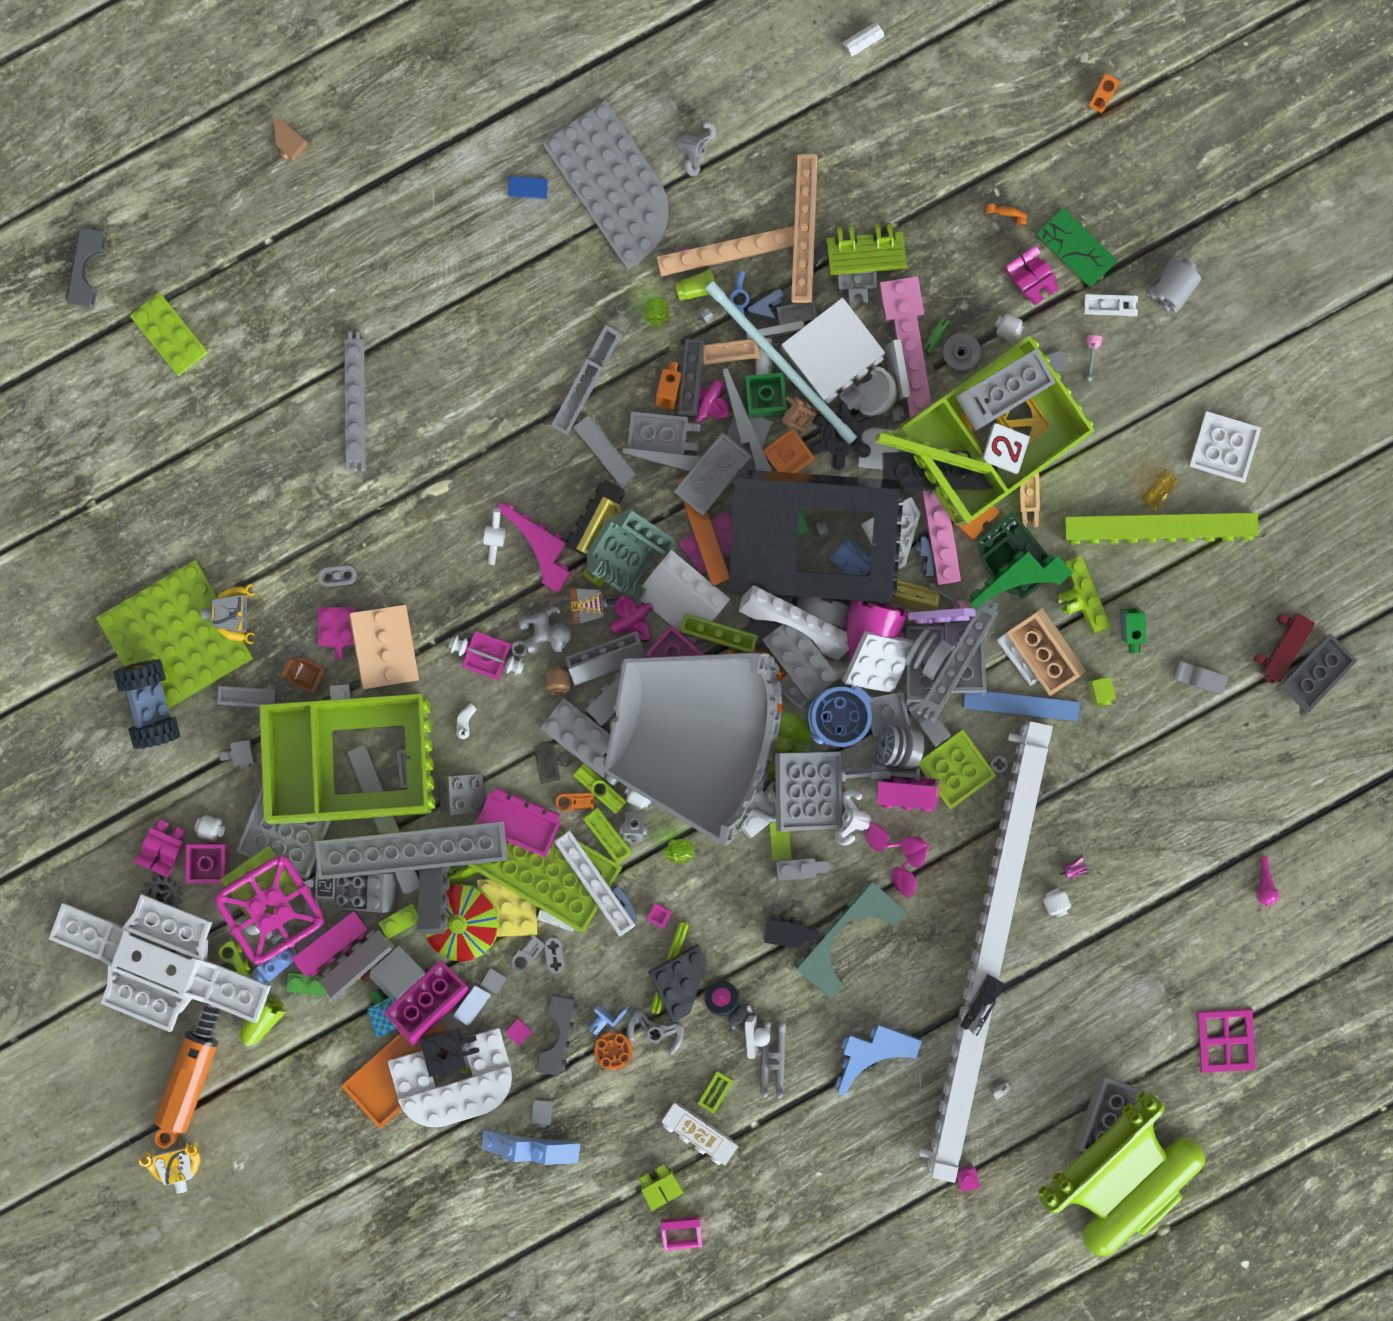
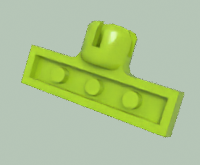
M1082 555L1064 562L1072 570L1073 574L1068 577L1071 589L1058 596V604L1066 601L1068 605L1061 607V610L1065 614H1072L1081 610L1092 634L1110 627L1111 625Z

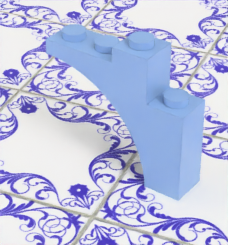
M878 1023L876 1028L872 1027L869 1038H872L871 1041L849 1034L848 1038L844 1037L841 1048H843V1054L848 1055L849 1058L844 1059L842 1069H844L843 1075L837 1078L835 1087L838 1088L837 1092L846 1095L853 1080L865 1068L875 1062L892 1057L916 1059L922 1040Z
M483 1130L481 1149L501 1155V1158L513 1162L534 1161L543 1165L578 1163L580 1143L570 1140L528 1138L492 1130Z

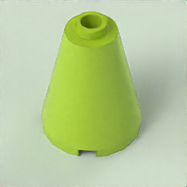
M268 993L258 1023L246 1019L243 1020L239 1033L241 1042L247 1046L256 1045L285 1014L287 1008L283 1009L284 1003Z

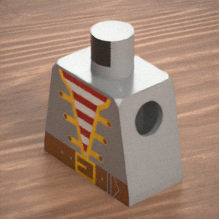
M570 588L574 625L604 618V609L615 608L614 597L602 598V590Z

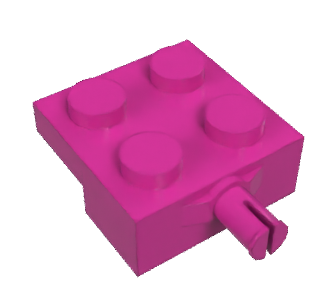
M357 607L318 608V646L335 648V660H338V652L339 659H343L342 648L354 646L349 614L357 612Z

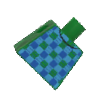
M1140 608L1120 609L1122 640L1128 644L1129 653H1140V643L1146 642V614Z
M380 989L370 993L374 1005L367 1009L377 1038L396 1029L384 1014L394 1002L390 997L385 998Z

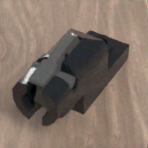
M987 973L970 1002L969 1009L960 1027L965 1030L968 1029L972 1034L978 1036L996 1004V999L1005 983Z

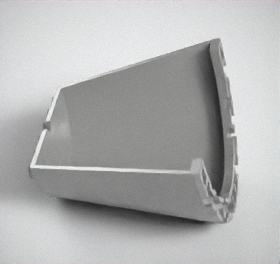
M761 652L624 659L620 665L621 677L617 683L618 694L613 705V709L616 710V717H613L610 722L611 734L607 740L608 751L603 762L605 766L604 773L724 846L729 844L736 837L734 832L740 833L745 822L750 818L753 812V808H750L753 799L757 800L758 796L761 795L764 782L769 773L768 770H765L768 765L767 760L772 761L781 719V712L777 711V703L782 704V682L777 680L776 673H779L777 663L774 662L772 656Z

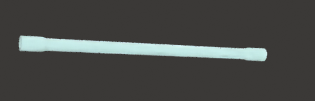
M712 281L705 288L707 292L724 307L834 426L841 437L848 444L852 443L857 438L855 433L837 417L728 299L721 288Z

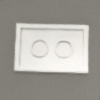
M897 339L884 346L888 371L894 377L898 388L896 402H901L910 397L911 394L901 340Z

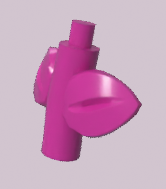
M714 379L707 390L702 386L700 387L698 416L695 417V422L701 424L704 418L707 419L709 414L716 419H721L728 415L729 404L725 399L719 397L726 387L724 384Z
M623 595L615 603V612L620 619L610 623L609 626L615 636L628 630L629 634L637 631L640 641H650L651 631L649 625L642 619L648 616L647 612L653 608L650 603L644 606L640 604L636 607L632 598Z

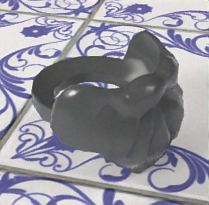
M750 1004L738 1005L736 1010L728 1015L729 1026L733 1031L740 1030L745 1032V1028L741 1027L739 1023L743 1022L746 1014L756 1015L753 1012L754 1006Z

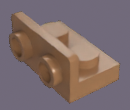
M787 395L785 399L792 406L787 409L781 421L804 432L817 413L812 409L813 405L808 401H803L797 396L792 398Z

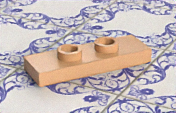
M753 339L708 344L704 348V364L709 365L761 358L760 346Z

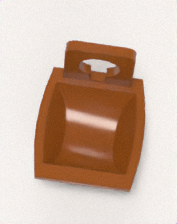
M296 656L295 659H288L281 676L286 677L285 680L295 687L315 694L325 669L313 661Z

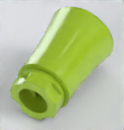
M711 268L682 279V281L675 282L680 301L710 295L705 288L712 281L715 282Z

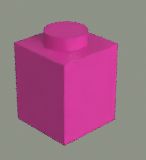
M974 1165L958 1168L956 1178L961 1192L980 1188Z

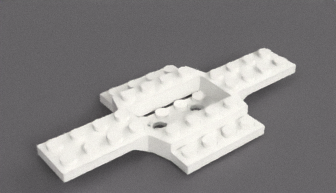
M144 894L140 895L133 915L124 926L67 903H62L49 940L99 959L108 965L107 987L100 1004L168 1032L173 1030L178 1014L182 1013L192 999L202 1001L251 1022L258 1023L271 988L270 985L207 960L208 939L206 938L212 925L211 921ZM134 933L136 935L154 941L158 944H161L163 946H166L168 948L193 957V959L190 960L188 958L170 952L166 949H163L161 947H158L156 945L131 936V934ZM136 950L142 954L139 962L134 961L132 958V954ZM170 964L176 967V973L173 976L167 973V967Z

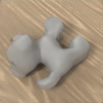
M550 606L546 610L538 611L533 615L519 616L517 618L522 631L527 630L530 624H533L534 635L525 640L530 654L539 650L538 645L541 642H550L555 652H562L570 641L573 634L570 625L556 623L551 626L550 615L553 613L560 615L561 613L558 606Z

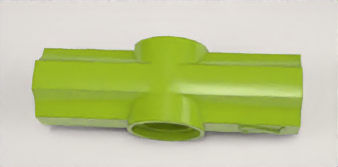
M585 763L573 775L615 814L627 802ZM602 783L605 786L603 794L596 793V784Z

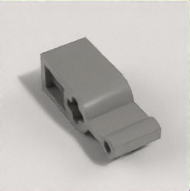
M1179 661L1173 679L1217 695H1223L1228 676Z
M912 702L906 707L935 748L951 738L950 733L938 717L934 723L931 722L934 714L931 713L928 719L924 718L927 711L925 709L921 715L917 714L923 702Z

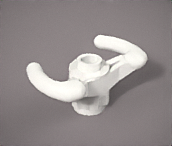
M855 789L847 790L842 794L845 812L842 815L843 825L835 833V842L843 846L855 840V836L852 834L844 838L855 829H868L869 822H871V816L865 811H860L851 800V796L857 800L862 798V794Z

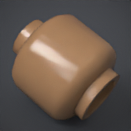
M556 666L553 670L548 671L546 675V689L554 696L566 695V692L571 689L570 672L561 666Z

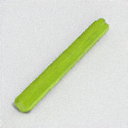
M679 922L666 961L680 954L689 927L687 923ZM656 991L650 1011L659 1014L663 1003Z

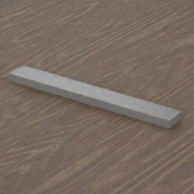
M366 745L348 751V756L363 793L384 792ZM394 816L373 818L379 834L400 832ZM416 870L395 872L403 894L419 889V877Z

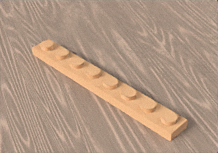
M817 154L797 155L792 303L812 302Z
M794 226L659 256L656 259L660 276L663 277L794 247Z

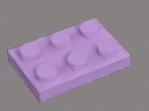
M975 608L909 612L908 620H915V624L933 623V621L940 623L951 622V618L952 621L970 620L969 617L976 616Z

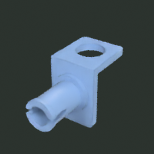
M597 1004L594 1011L598 1014V1017L588 1026L589 1030L592 1031L597 1026L593 1033L598 1035L607 1023L614 1027L630 1006L627 1005L615 1018L601 1005Z

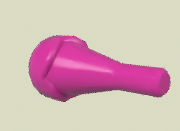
M1262 856L1260 857V884L1256 895L1259 903L1271 906L1278 901L1279 890L1275 888L1271 877L1268 857Z

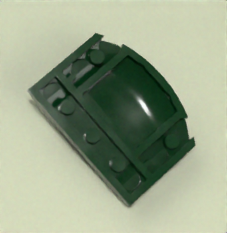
M1013 511L977 539L980 559L989 575L993 577L999 573L998 570L1004 564L1011 563L1014 560L1013 556L1020 550L1024 551L1026 549L1040 565L1044 564L1043 560L1048 556ZM1045 582L1024 584L1006 591L1020 596L1019 598L1025 599Z

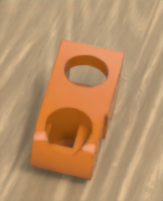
M1105 73L1089 107L1103 113L1120 81Z

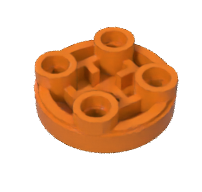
M608 1031L597 1039L594 1046V1055L597 1062L603 1068L617 1070L624 1067L630 1061L632 1044L622 1032Z

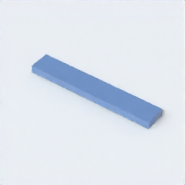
M987 691L985 696H982L980 693H965L963 708L1071 721H1078L1080 702Z

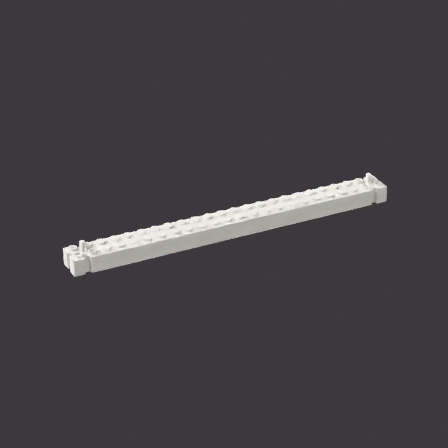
M1025 721V724H1021L1019 735L1009 733L1008 741L1017 742L1015 754L1018 757L1017 762H1013L1011 773H1014L1013 780H1010L1008 783L1007 792H1010L1009 799H1005L1003 810L1006 813L1005 818H1001L999 829L1002 832L1001 836L996 839L995 848L998 849L997 855L993 856L991 867L994 869L993 874H989L987 886L990 888L989 892L984 895L983 904L985 905V911L981 912L979 918L981 929L977 931L975 937L977 948L972 951L971 961H973L972 969L969 968L967 974L969 985L968 988L965 987L963 993L965 1004L961 1006L959 1011L961 1023L969 1009L970 1002L987 973L999 980L1053 726ZM992 1011L978 1036L972 1034L968 1029H963L960 1025L956 1026L955 1036H957L956 1044L952 1045L951 1049L953 1060L952 1063L949 1062L947 1067L949 1079L948 1082H944L943 1093H945L944 1101L941 1100L939 1105L941 1116L935 1123L937 1135L931 1142L932 1151L926 1149L919 1150V1156L928 1158L927 1168L932 1178L954 1183L956 1181L958 1164L961 1158Z

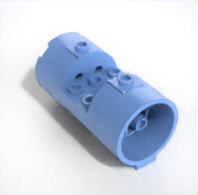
M858 685L855 687L850 686L849 688L831 687L824 689L811 700L807 709V723L812 732L810 736L818 744H830L838 747L850 746L859 742L867 734L871 725L872 713L869 702L872 698ZM824 713L827 714V719H826V720L823 719V714H824ZM841 727V732L838 734L837 729Z

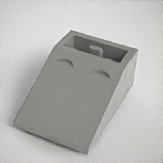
M380 873L336 878L335 909L378 913L395 912L396 874Z

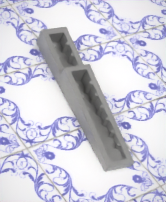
M605 324L551 427L566 435L570 433L623 336L622 332Z
M727 368L723 369L722 372L741 446L749 444L755 470L772 471Z
M623 448L622 452L623 455L688 473L699 461L698 456L628 448Z

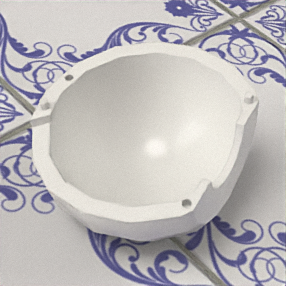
M874 367L870 372L872 374L871 380L866 383H860L857 387L865 397V400L861 402L862 407L859 408V411L868 416H878L891 409L896 402L898 393L894 377L884 368Z

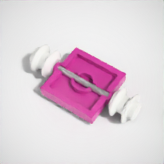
M477 631L474 632L470 645H468L467 638L463 641L459 640V635L456 638L452 637L449 644L451 653L456 650L459 651V656H461L465 651L467 652L462 665L463 668L499 680L504 666H506L507 673L513 671L516 676L517 673H522L525 664L522 663V658L519 661L515 660L514 655L506 659L512 644Z

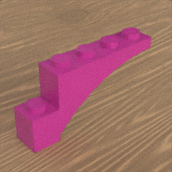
M506 502L505 505L500 503L497 507L501 510L500 513L509 518L520 529L532 546L543 576L541 583L559 593L570 575L567 572L568 567L560 562L558 565L554 564L566 546V543L563 542L565 538L557 533H554V535L548 533V528L539 522L535 525L531 522L532 518L522 512L519 515L514 512L516 508Z

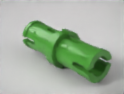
M943 316L940 317L934 329L930 330V335L922 346L925 352L930 345L926 352L929 355L932 354L937 343L942 341L943 334L952 323L947 319L945 324L942 325L946 319Z

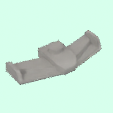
M880 763L871 764L870 768L846 771V767H842V781L845 782L848 778L871 776V779H891V776L916 778V781H919L920 767L917 766L916 771L893 768L890 765Z

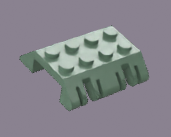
M628 509L605 521L587 551L588 571L596 577L602 578L604 582H607L620 592H625L633 600L639 601L646 589L637 583L657 551L666 556L676 540L634 511Z

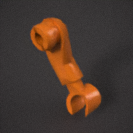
M988 204L985 214L996 212L1000 215L1017 218V225H1026L1027 214L1021 210L1008 206L996 207V204Z

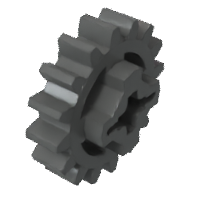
M157 876V881L151 878V884H144L147 889L141 890V893L150 897L151 890L153 891L152 898L157 899L160 894L168 893L159 901L179 908L177 904L183 902L179 899L183 893H178L181 886L174 885L176 880L170 882L169 877H165L163 880L162 876ZM160 884H165V885L169 886L170 888H169V889L163 888L162 885H160ZM174 894V900L171 903V896Z

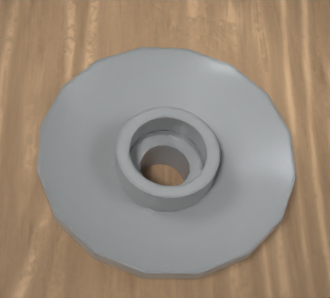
M968 333L953 334L943 346L944 360L949 367L955 370L965 371L971 369L980 359L981 348L979 342ZM962 349L965 352V354L963 356H959L958 350Z

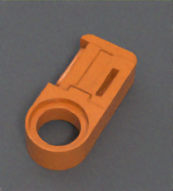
M565 793L556 798L555 804L561 811H574V808L576 810L590 809V807L593 810L594 795L592 793ZM561 797H567L570 800L567 808H562L559 805Z

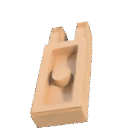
M1039 473L1019 486L1021 522L1025 527H1027L1028 522L1027 512H1033V526H1039Z

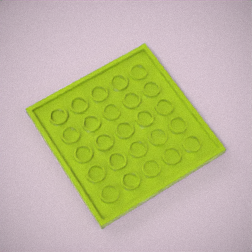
M197 560L188 563L96 617L124 666L154 659L162 661L166 679L161 681L168 709L254 659L244 641L227 639L217 632L216 627H212V619H202V608H212V600L217 599V594Z

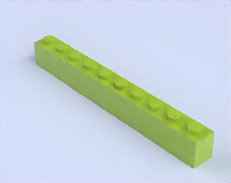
M1258 513L1063 518V541H1069V545L1080 544V541H1088V544H1100L1099 540H1107V544H1117L1119 540H1126V543H1138V540L1145 539V543H1157V539H1164L1166 543L1176 542V539H1184V542H1195V538H1203V542L1215 541V538H1222V541H1234V537H1241V541H1252L1253 537L1259 536Z

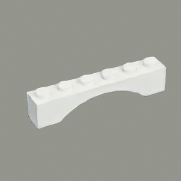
M754 585L742 596L739 612L755 620L775 621L796 628L811 638L821 653L837 661L849 651L847 633Z

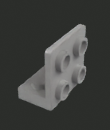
M482 774L438 777L440 815L481 813L485 804Z

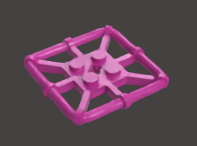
M282 854L268 860L250 872L249 870L246 871L244 876L222 888L214 896L218 910L231 929V935L236 937L247 957L255 965L270 960L289 947L290 949L293 948L295 943L318 930L322 924L324 925L325 921L320 908L308 890V885L304 884L292 862L286 858V855ZM278 864L273 885L261 891L254 878ZM283 865L298 887L297 890L287 896H284L278 886ZM247 882L251 883L257 893L246 901L225 897ZM302 894L315 917L295 913L288 901ZM224 902L244 906L251 918L237 925ZM267 904L270 906L274 905L275 907L272 915L269 913L265 914L264 912ZM292 918L314 922L292 937L288 936L282 924ZM253 922L261 933L256 953L253 952L241 932L242 929ZM278 928L285 941L261 955L266 934Z

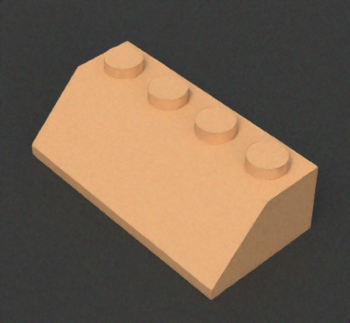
M1043 608L1006 632L1049 696L1079 678L1086 671Z

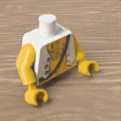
M195 1141L194 1146L189 1145L187 1142L185 1147L156 1153L152 1157L153 1160L151 1159L150 1152H146V1158H142L139 1155V1164L146 1167L164 1185L174 1184L176 1194L188 1191L186 1180L194 1176L201 1161L197 1149L198 1142Z

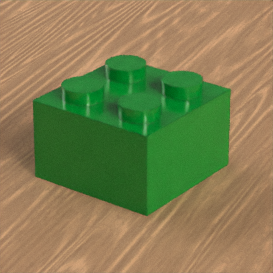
M784 372L745 376L749 419L784 416L787 411Z

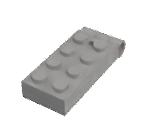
M1035 349L955 397L974 430H978L1056 382L1040 353Z
M563 698L540 729L615 786L618 781L604 773L605 766L603 765L604 754L608 751L607 740L610 737V733Z

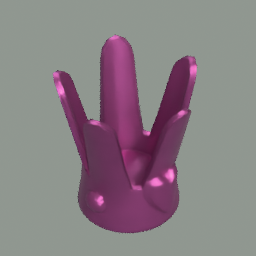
M1083 855L1070 864L1062 865L1064 872L1060 873V875L1066 874L1067 879H1073L1079 875L1090 874L1082 873L1087 871L1086 864L1076 866L1082 862Z

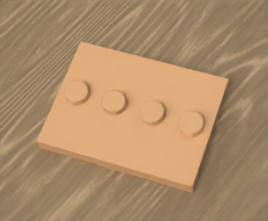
M406 605L349 614L362 690L419 680Z

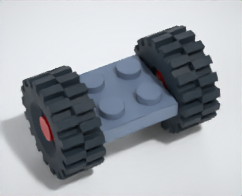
M160 659L147 660L114 670L118 691L127 692L135 723L134 726L128 729L133 749L159 746L181 737L176 717H170L161 683V681L166 679L162 661Z

